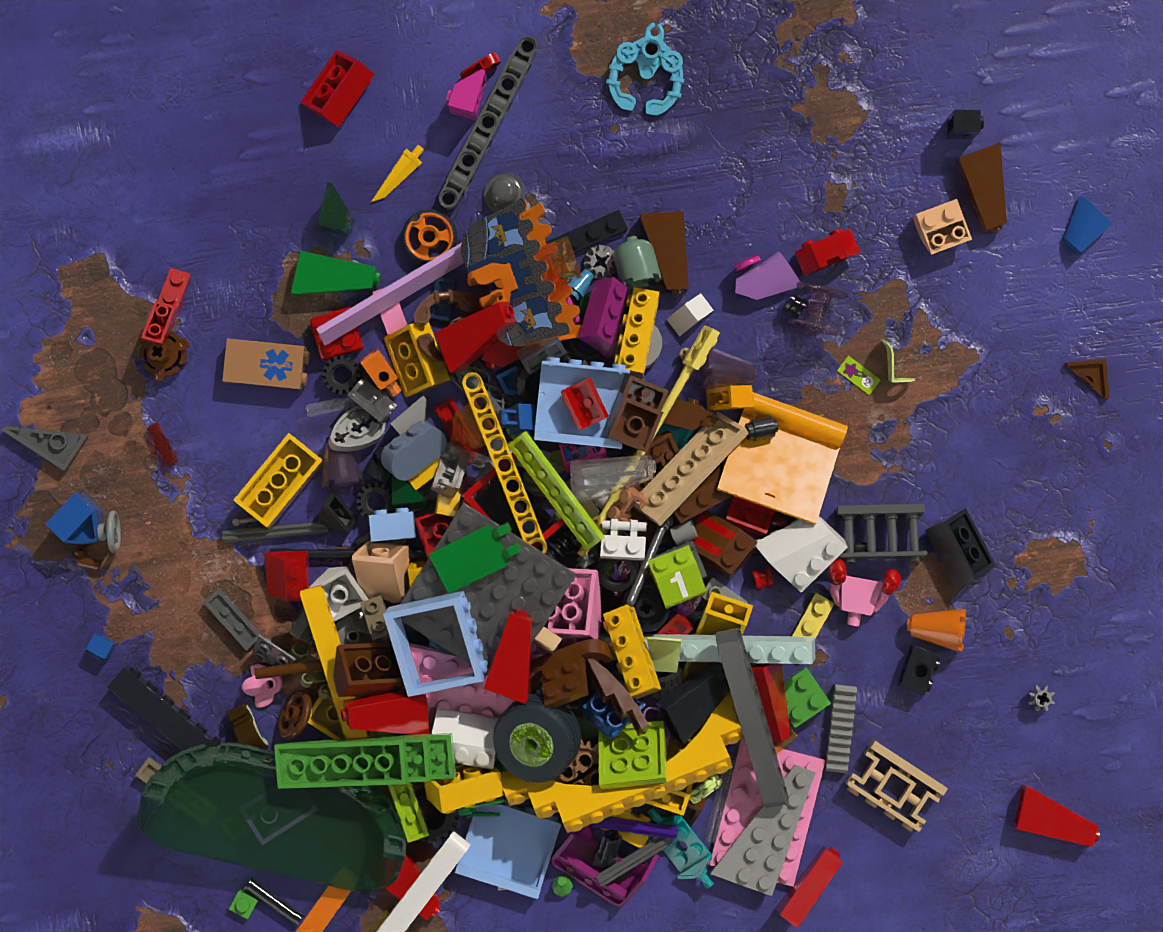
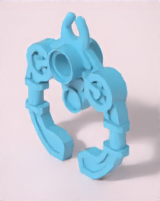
M651 23L646 28L643 38L633 43L624 42L619 45L617 54L611 65L609 64L610 74L606 83L609 84L610 92L617 105L621 109L632 111L636 104V99L630 94L622 93L619 87L621 82L617 81L618 72L623 71V64H631L637 61L640 75L643 79H651L656 70L662 66L665 71L672 73L670 81L674 82L672 91L667 92V97L663 101L656 99L647 101L646 114L657 116L667 111L678 97L681 98L680 90L682 83H684L683 59L680 53L671 51L664 43V30L661 24L657 25L659 34L657 36L651 35V30L655 27V23ZM650 43L655 44L658 48L654 55H649L645 51V47Z

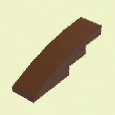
M587 658L585 662L586 671L602 703L605 704L611 701L620 720L629 717L637 735L646 734L650 725L627 690L594 658Z

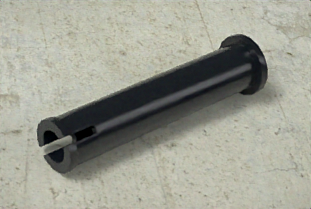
M252 876L243 891L247 890L294 923L295 926L300 923L305 915L257 882L254 876Z

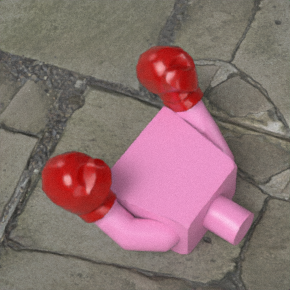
M841 559L834 560L828 568L831 596L835 605L839 606V610L849 611L848 625L859 626L861 614L871 616L872 613L878 612L887 602L889 596L901 584V575L895 569L887 570L883 582L846 576V564Z

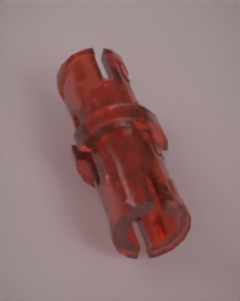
M159 422L147 427L146 429L155 444L154 448L159 451L166 466L179 461L170 445V439H167Z

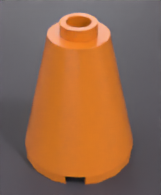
M967 609L913 614L912 619L908 618L907 631H910L913 637L957 652H963L964 644L962 642L965 638Z

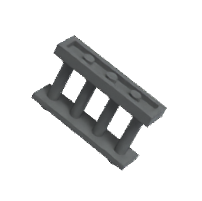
M925 504L837 506L836 518L841 517L842 521H844V536L848 547L845 553H841L838 556V559L843 560L845 564L857 563L856 560L908 559V562H921V558L927 556V551H919L917 519L925 513ZM885 516L888 531V552H876L874 520H876V517ZM898 516H906V519H909L910 551L897 552L896 519H898ZM855 517H863V520L866 522L867 552L854 553L853 520H855Z

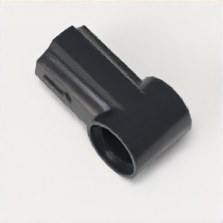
M604 831L600 846L596 849L592 866L607 869L616 863L617 852L622 839L618 831Z

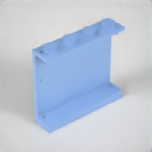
M547 357V361H542L534 440L622 449V443L608 438L607 433L625 373L629 374L630 370L625 369L626 365L612 364V368L603 367L604 363L591 361L589 366L582 365V360L569 359L568 363H560V358ZM591 377L609 417L579 431L572 422L568 407L562 401L561 391Z

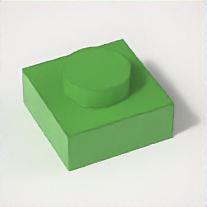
M239 889L229 910L249 919L259 899Z

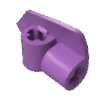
M778 251L761 264L755 265L736 279L735 293L759 300L801 286V282L786 259Z

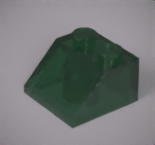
M327 182L318 226L323 231L348 236V232L353 230L355 219L352 218L351 212L334 185Z

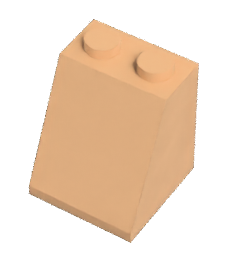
M367 541L352 555V562L359 586L369 599L381 595L383 600H389L391 603L402 602L409 591V546Z

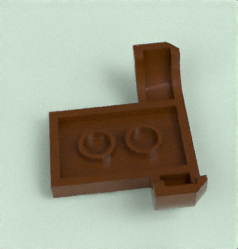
M593 638L583 639L555 650L553 654L547 653L531 663L530 684L535 691L541 689L542 683L539 680L542 677L544 705L546 708L551 707L553 709L588 695L585 659L597 658L604 663L613 661L612 649L606 642Z

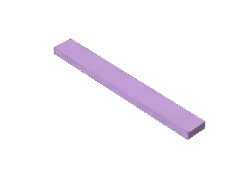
M462 243L318 327L316 330L324 346L464 263L461 254Z

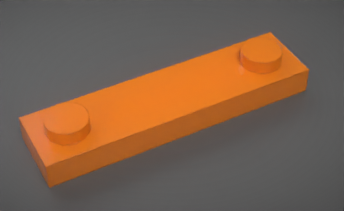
M345 865L342 866L296 932H323L361 877Z

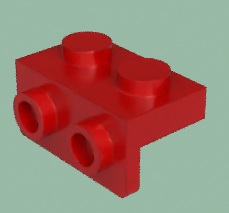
M591 377L561 391L562 401L568 407L572 422L579 431L609 417Z
M734 496L725 521L738 528L765 537L775 510Z

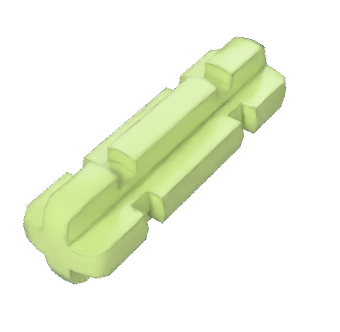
M713 775L691 791L689 800L693 804L698 803L721 786L722 778H719L718 775Z

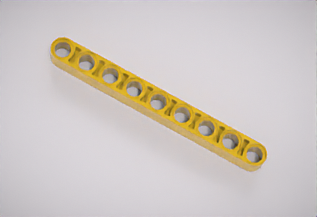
M468 373L463 378V389L521 538L530 545L535 541L540 542L543 546L541 552L546 553V542L482 378L477 373ZM474 377L478 380L479 385L475 389H470L466 385V380ZM475 399H485L486 407L482 410L475 408ZM490 418L494 421L495 426L492 430H485L482 427L484 419ZM491 440H501L503 444L502 449L499 451L492 450L490 447ZM502 459L508 460L511 464L510 469L506 472L498 468V463ZM509 480L518 482L519 487L516 492H509L507 490L506 484ZM518 500L524 501L527 505L523 513H518L514 508ZM526 521L533 522L535 526L534 531L530 534L525 533L522 529L523 523Z
M322 585L301 590V600L345 739L370 737L369 731L350 729L341 718V709L344 708L343 700L358 698V696L338 697L333 673L336 647L341 645L324 588Z

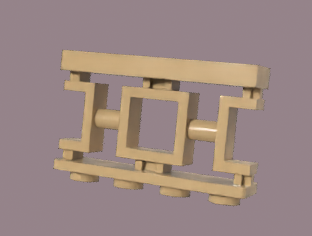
M872 739L868 744V749L863 753L871 758L872 761L861 778L853 772L850 773L849 778L844 782L848 785L847 790L857 797L859 794H862L866 797L865 802L874 808L879 805L885 809L883 814L892 820H895L897 817L903 821L901 825L907 830L913 832L915 829L920 832L926 820L917 814L928 797L939 802L940 797L944 796L948 788ZM876 751L899 766V768L895 770L889 766L884 774L874 769L880 759L874 756L873 753ZM892 773L909 783L898 801H895L881 791ZM912 775L934 789L935 792L932 794L925 789L921 797L918 798L911 793L917 783L909 779ZM869 776L877 780L878 784L873 791L880 796L879 799L855 785V781L857 780L864 785ZM906 800L915 805L909 814L916 819L915 823L892 809V804L899 809Z

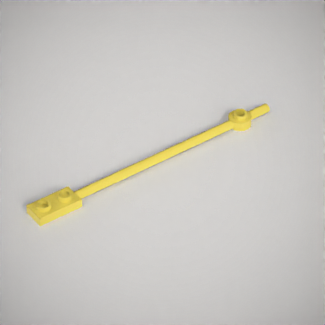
M703 326L682 362L686 366L663 405L661 411L664 413L655 435L694 369L699 370L704 365L707 354L715 346L720 332L714 328ZM637 449L600 515L592 519L603 535L608 531V529H602V521H607L608 509L611 506H615L621 490L627 486L646 452ZM581 546L577 554L585 558L589 550L586 551Z

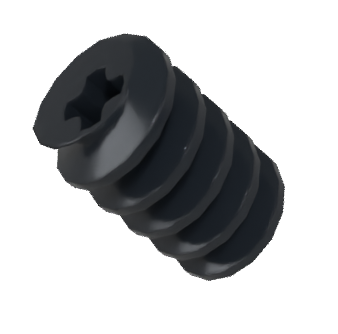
M566 523L561 526L563 530L558 529L555 531L556 536L552 534L548 537L550 542L545 540L547 545L545 554L557 562V556L565 558L564 550L569 553L572 552L570 544L575 547L578 546L577 538ZM541 546L536 547L540 551L543 549Z

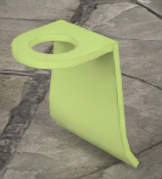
M881 339L880 341L883 342L887 349L888 381H915V378H894L893 348L889 342Z
M646 637L655 671L677 673L681 639Z

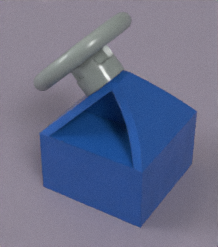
M75 492L45 524L65 543L88 544L107 541L110 552L114 554L118 552L120 547L121 528L118 513L115 510L110 511L107 523L102 524L104 511L85 493Z

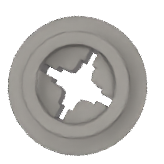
M604 245L590 248L584 258L585 269L590 271L595 279L611 277L617 270L614 259L615 251L609 246ZM595 255L601 259L608 256L605 261L607 270L601 265L594 268L597 263Z

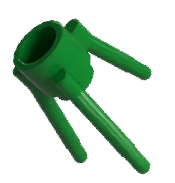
M496 799L491 802L476 803L474 807L459 808L458 812L460 816L466 815L467 818L474 816L498 817L500 816L499 812L474 811H477L478 807L504 803L505 800Z

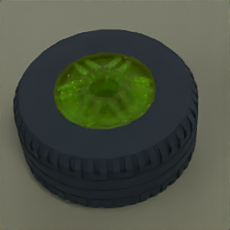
M529 694L526 704L514 701L497 720L493 732L494 750L504 767L516 777L536 783L548 782L563 774L577 756L581 745L580 726L576 716H574V713L570 711L567 705L564 704L553 709L551 707L546 708L543 694Z

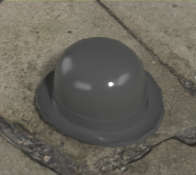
M502 173L490 179L484 190L485 204L493 212L509 206L515 201L524 198V184L519 177L511 173Z

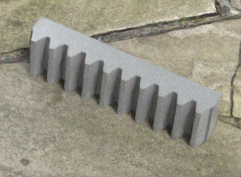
M834 684L825 771L848 772L857 694L856 686Z

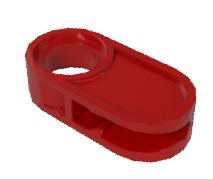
M493 52L464 69L460 76L462 79H465L479 70H485L487 73L497 67L501 60L496 52Z

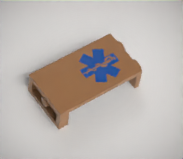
M227 338L222 381L233 384L242 383L303 391V386L307 385L308 374L304 372L305 364H309L310 352H307L305 346Z

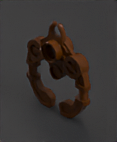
M447 289L445 292L433 290L432 294L421 301L415 309L414 320L415 324H427L431 317L430 307L438 305L441 300H447L448 304L455 303L457 311L462 314V316L452 320L449 325L482 309L478 306L477 296L471 292L464 293L452 289ZM426 333L418 336V347L422 353L430 359L442 363L443 366H447L442 351L436 349L435 340L431 334Z

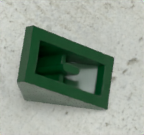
M392 475V505L396 509L428 508L431 505L406 481L399 480Z

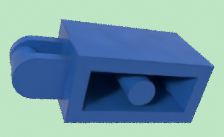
M518 403L508 409L500 410V427L509 428L510 434L518 436L527 431L531 437L535 432L537 405Z

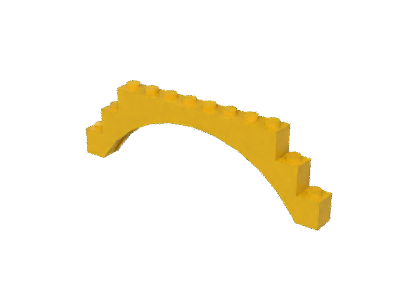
M731 691L715 708L695 738L682 751L666 762L667 782L600 789L599 785H570L551 780L540 783L526 781L516 777L507 770L501 773L505 796L510 806L521 804L525 800L530 799L538 819L548 818L554 813L559 812L567 833L579 831L592 823H599L612 815L622 814L627 809L642 806L645 802L655 798H662L675 790H682L695 782H703L713 775L723 774L728 769L733 768L725 746L735 744L744 738L736 717L738 715Z

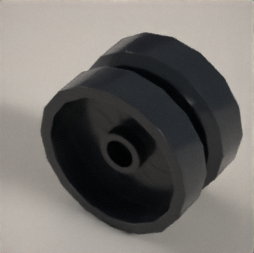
M643 584L632 607L635 608L642 632L654 633L667 623L670 607L665 608L656 586ZM630 591L625 595L622 606L627 605L626 601ZM643 606H650V612L645 613L642 611Z

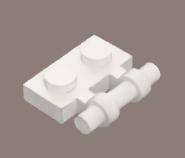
M611 519V521L603 520L602 529H610L611 535H604L605 538L601 540L600 557L605 559L645 561L646 537H637V531H646L647 523L638 522V520H631V522L618 521V519ZM618 530L631 531L630 536H617Z

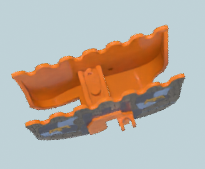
M521 198L472 224L465 232L461 244L463 262L469 272L467 276L468 285H488L494 282L497 287L502 289H497L491 292V294L480 298V306L485 309L497 302H509L515 313L516 323L498 340L510 346L529 347L556 337L559 338L560 342L579 338L582 325H575L573 320L579 315L580 309L577 305H568L566 303L567 298L572 295L573 289L568 284L561 285L559 283L560 278L565 275L566 269L563 265H554L552 262L553 258L557 256L559 249L557 245L546 244L545 242L552 232L550 225L539 224L538 222L545 212L543 204L538 203L526 210L527 202L524 198Z

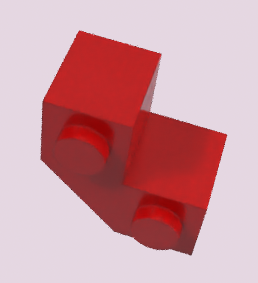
M839 228L830 232L829 237L816 242L809 240L801 244L802 248L795 251V255L804 276L861 253L851 229L842 231Z

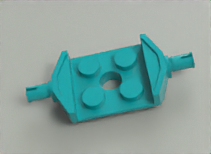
M654 807L648 810L646 813L655 823L678 827L677 838L674 840V843L663 849L668 858L680 871L677 878L695 879L697 877L706 889L710 888L714 883L707 876L706 872L708 870L706 868L712 859V854L680 815L663 816L661 818ZM650 836L648 841L651 842L658 837ZM679 841L685 842L687 848L682 847Z

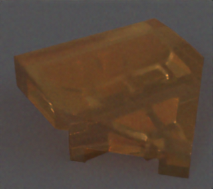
M475 400V401H474V406H475V408H477V409H479V410H482L481 407L478 405V403H477L476 400ZM468 403L456 412V415L452 418L453 429L450 444L469 446L474 449L482 448L485 446V443ZM489 418L482 421V427L485 430H492L494 428Z

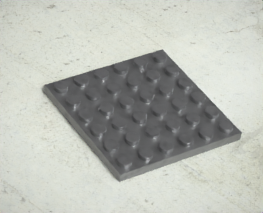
M463 503L434 551L488 524L493 526L494 529L500 525L466 503ZM511 532L498 537L504 549L517 542L522 549L521 552L509 557V565L452 592L464 591L467 601L470 602L471 609L469 611L471 617L476 621V634L483 645L482 655L484 660L488 662V672H490L510 612H516V609L528 612L529 617L533 618L532 646L535 638L577 575ZM430 557L400 604L448 594ZM454 605L401 617L404 623L471 665Z

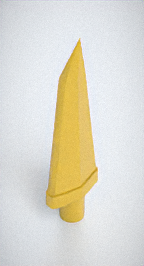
M417 145L412 152L408 149L403 151V154L371 202L385 198L423 163L418 159L424 151L420 145Z

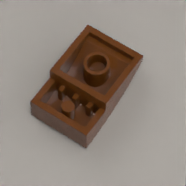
M625 373L612 411L607 437L647 453L664 413L661 410L669 390Z

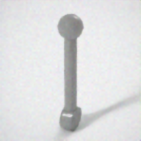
M254 517L246 519L234 518L232 524L239 526L242 523L258 520Z

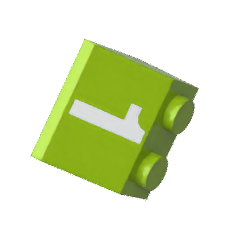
M689 545L648 560L650 573L666 609L707 593Z

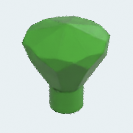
M563 875L556 877L552 883L554 894L561 897L570 894L573 887L570 878Z

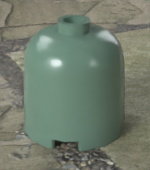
M637 236L625 238V242L620 244L614 252L619 282L628 286V290H631L634 287L642 288L649 286L648 281L654 279L656 283L661 281L662 278L652 244L647 240L637 239Z

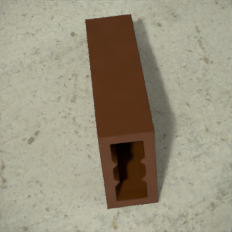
M1000 143L962 156L955 161L983 233L989 231L990 234L1003 230L1002 226L1007 223Z
M684 211L640 214V222L647 241L654 248L666 292H671V295L684 294V291L689 289Z

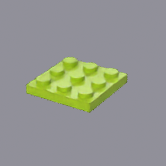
M664 720L648 722L650 726L647 733L641 736L637 735L632 724H627L614 740L598 730L600 789L667 782Z

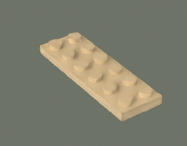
M717 412L714 427L703 426L641 491L649 501V504L641 509L638 507L640 502H636L633 508L661 526L749 434L745 427Z

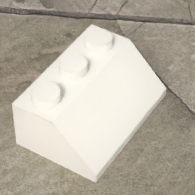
M437 708L432 734L453 733L455 763L487 769L494 768L497 755L493 745V732L499 718Z

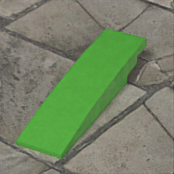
M453 733L334 739L274 745L278 789L407 784L408 782H428L432 779H454L456 777Z

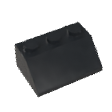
M498 479L475 501L492 521L500 526L508 522L512 529L511 533L521 538ZM509 480L507 482L506 488L509 492H516L519 485L517 481ZM525 488L539 527L542 529L552 520V517ZM518 500L514 508L518 513H523L527 505L524 501ZM531 521L524 522L522 526L523 531L527 534L532 533L535 529L534 523Z
M966 508L925 530L929 541L932 543L939 560L942 562L955 588L977 579L996 566Z

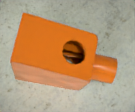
M378 348L360 360V363L379 390L385 388L391 398L402 391L395 381L398 379V376ZM385 371L388 377L382 380L379 374Z

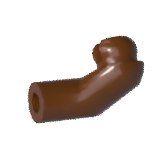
M83 545L74 546L72 554L77 565L82 568L98 571L101 561L91 559Z

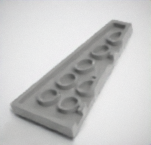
M794 764L784 777L789 797L788 805L766 808L763 805L710 874L772 896L816 772Z

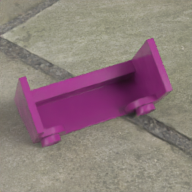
M587 825L579 831L567 833L551 859L552 864L563 873L618 907L625 906L643 886L659 857L655 854L648 863L642 862L601 887L596 879V875L605 869L592 866L596 849L600 844L591 839L593 834L591 826ZM618 856V857H617V860H616V863H617L618 861L622 860V858H620V857Z

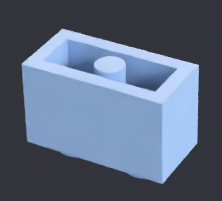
M408 508L395 509L396 513L387 514V510L374 511V515H369L371 542L416 538L414 512H409Z

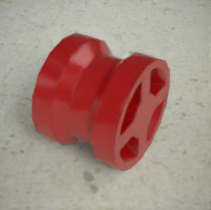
M766 567L762 571L752 570L756 591H761L764 587L774 588L770 567Z

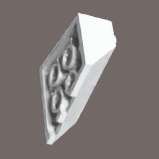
M818 516L816 525L797 519L791 522L790 525L770 533L769 536L756 540L758 541L757 549L767 561L800 592L808 587L848 548L845 540L820 516Z

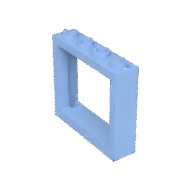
M464 591L391 606L383 613L408 697L482 682L488 675V662L483 658V645L481 640L477 638L476 621L471 617L469 611L471 605L467 601ZM454 605L474 673L420 683L401 617Z

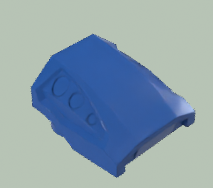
M597 691L581 709L587 719L600 732L613 740L630 722L629 717L620 720L612 702L603 704ZM633 698L640 710H642L646 704Z

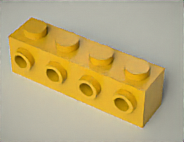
M634 287L633 293L628 294L626 307L630 308L629 313L624 314L622 327H625L624 335L620 334L618 347H621L620 355L616 354L614 364L626 365L625 369L630 370L629 375L643 379L659 303V292Z
M624 605L603 614L605 619L603 622L604 628L610 634L612 640L610 642L611 649L617 655L619 661L617 662V668L624 677V688L630 696L639 699L661 690L635 608Z

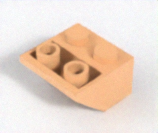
M957 199L920 212L913 217L920 239L931 255L972 240Z

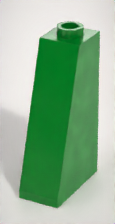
M300 251L291 293L295 296L372 291L375 285H379L381 273H378L377 267Z

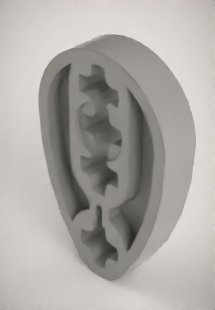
M357 405L348 410L337 421L329 437L328 444L331 449L343 452L367 448L381 439L385 430V423L382 424L378 420L376 423L372 421L368 427L363 426L359 433L357 431L353 432L352 429L359 428L361 422L366 424L369 418L372 420L376 419L360 405ZM335 439H343L342 443L340 441L336 442Z

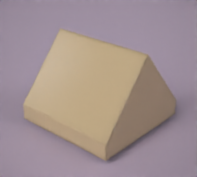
M543 627L535 638L534 644L553 654L562 638Z

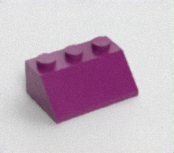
M614 277L594 282L579 334V339L607 358H611L627 301L628 287Z

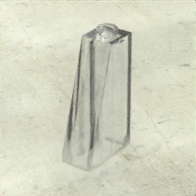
M642 455L570 461L572 493L582 506L627 487L653 479V473H656L655 460H652L651 456Z

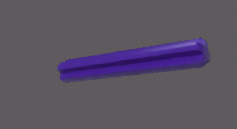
M611 816L599 823L591 824L595 828L674 840L677 838L678 827Z

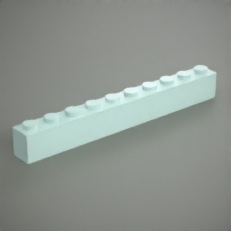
M601 633V641L606 642L609 646L612 641L610 634ZM643 634L648 650L649 646L646 637L681 639L679 661L722 662L716 643V635ZM742 636L750 663L813 664L815 660V637ZM612 651L613 660H618L617 655Z

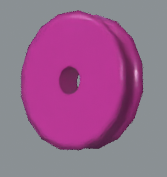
M761 254L733 265L732 267L736 268L735 273L763 261L759 257Z

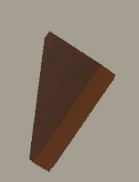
M1106 359L1065 363L1069 370L1102 398L1110 399Z

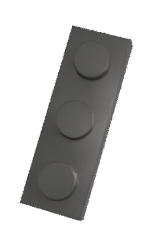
M218 588L203 602L246 651L256 643L259 635L263 636L221 588Z

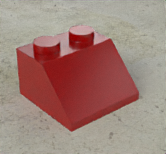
M308 551L264 553L268 595L284 601H302L300 591L311 586Z

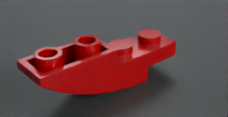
M170 268L157 301L155 300L141 340L158 345L164 344L185 301L184 296L191 280L190 273Z

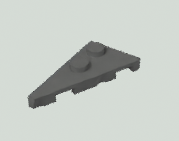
M3 426L1 429L64 471H67L89 437L85 434L14 426Z

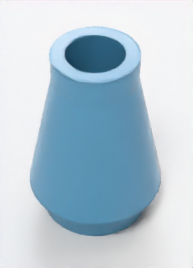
M584 269L582 273L568 283L573 289V293L570 296L572 300L578 302L585 295L594 278L590 271Z

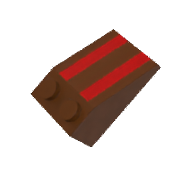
M705 510L693 523L698 538L693 539L700 559L730 582L756 550L758 541L740 528Z

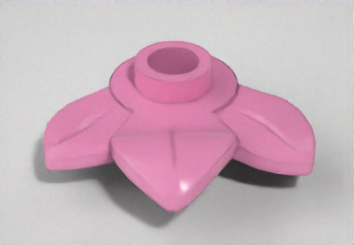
M261 664L250 667L252 677L247 678L241 686L244 693L255 696V706L258 708L269 705L274 699V694L278 693L283 685L280 676L256 679L254 669L266 667ZM269 680L273 681V687H270Z

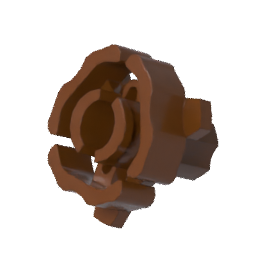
M173 331L170 332L169 336H172L176 342L167 338L163 345L141 340L142 334L137 339L141 344L139 358L148 360L149 363L145 362L143 367L153 374L154 380L164 381L165 376H173L181 372L179 366L166 371L167 368L172 367L176 363L179 351L181 352L179 364L186 365L188 362L187 348L190 347L186 338L182 339ZM160 349H163V351L161 352L163 355L162 357H160V355L158 354Z

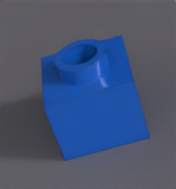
M95 633L86 650L91 652L90 656L101 661L102 659L110 658L117 642L100 633Z

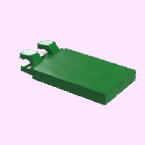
M508 522L495 529L488 524L428 554L448 594L509 565V557L522 551L518 542L504 549L498 538L511 532L512 529Z

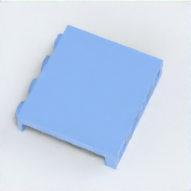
M505 800L504 803L478 807L477 811L474 812H499L500 816L472 817L465 839L471 846L459 860L455 873L538 899L562 821H559V817L556 815L538 819L534 808L526 807L522 809L518 808L517 804L510 806L508 800Z

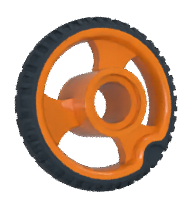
M425 209L414 213L406 221L402 230V244L406 253L420 264H426L438 257H429L428 251L429 249L436 248L441 241L449 243L443 253L457 245L458 236L453 221L446 214L438 210ZM425 218H438L446 224L447 228L443 231H438L435 226L426 225ZM412 227L419 230L418 239L421 245L417 250H413L409 241ZM427 232H433L436 236L434 241L426 242L424 241V235Z

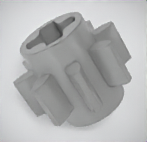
M1034 685L1035 691L1027 693L1031 696L1028 704H1035L1036 711H1039L1040 707L1048 711V705L1050 703L1055 704L1051 697L1055 693L1047 692L1048 686L1046 685L1042 687V690L1037 685ZM1042 695L1045 697V700L1040 701L1037 699V696Z

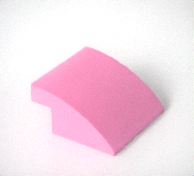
M570 569L577 575L544 625L546 629L562 638L556 650L583 639L593 638L601 640V600L597 570ZM533 643L531 646V661L548 652Z

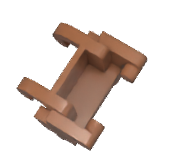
M628 485L625 489L621 490L619 500L615 506H611L608 509V517L610 519H618V521L631 522L632 519H629L632 516L630 510L634 504L640 502L638 507L643 509L644 506L649 504V501L642 492Z

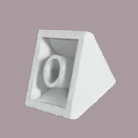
M347 567L328 568L309 587L323 586L334 621L361 607L360 603L368 600Z

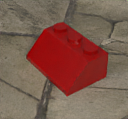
M336 50L300 103L327 122L339 127L346 119L353 105L358 102L362 92L369 86L375 74L359 60Z

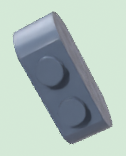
M418 421L384 447L381 454L382 465L397 479L409 480L443 455L446 448V437L443 432L431 423Z

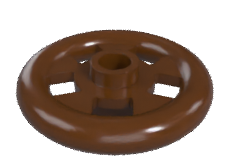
M297 690L293 692L282 707L279 716V732L286 740L298 737L309 721L312 700L307 691Z

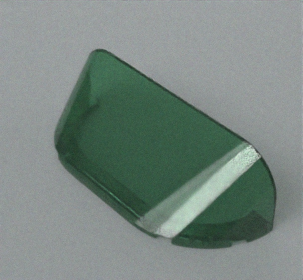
M221 742L219 746L206 747L205 744L181 751L166 760L145 785L137 815V823L143 834L162 847L350 891L371 892L389 887L397 880L406 856V835L403 833L400 824L401 818L392 802L377 786L278 789L275 751L239 743Z

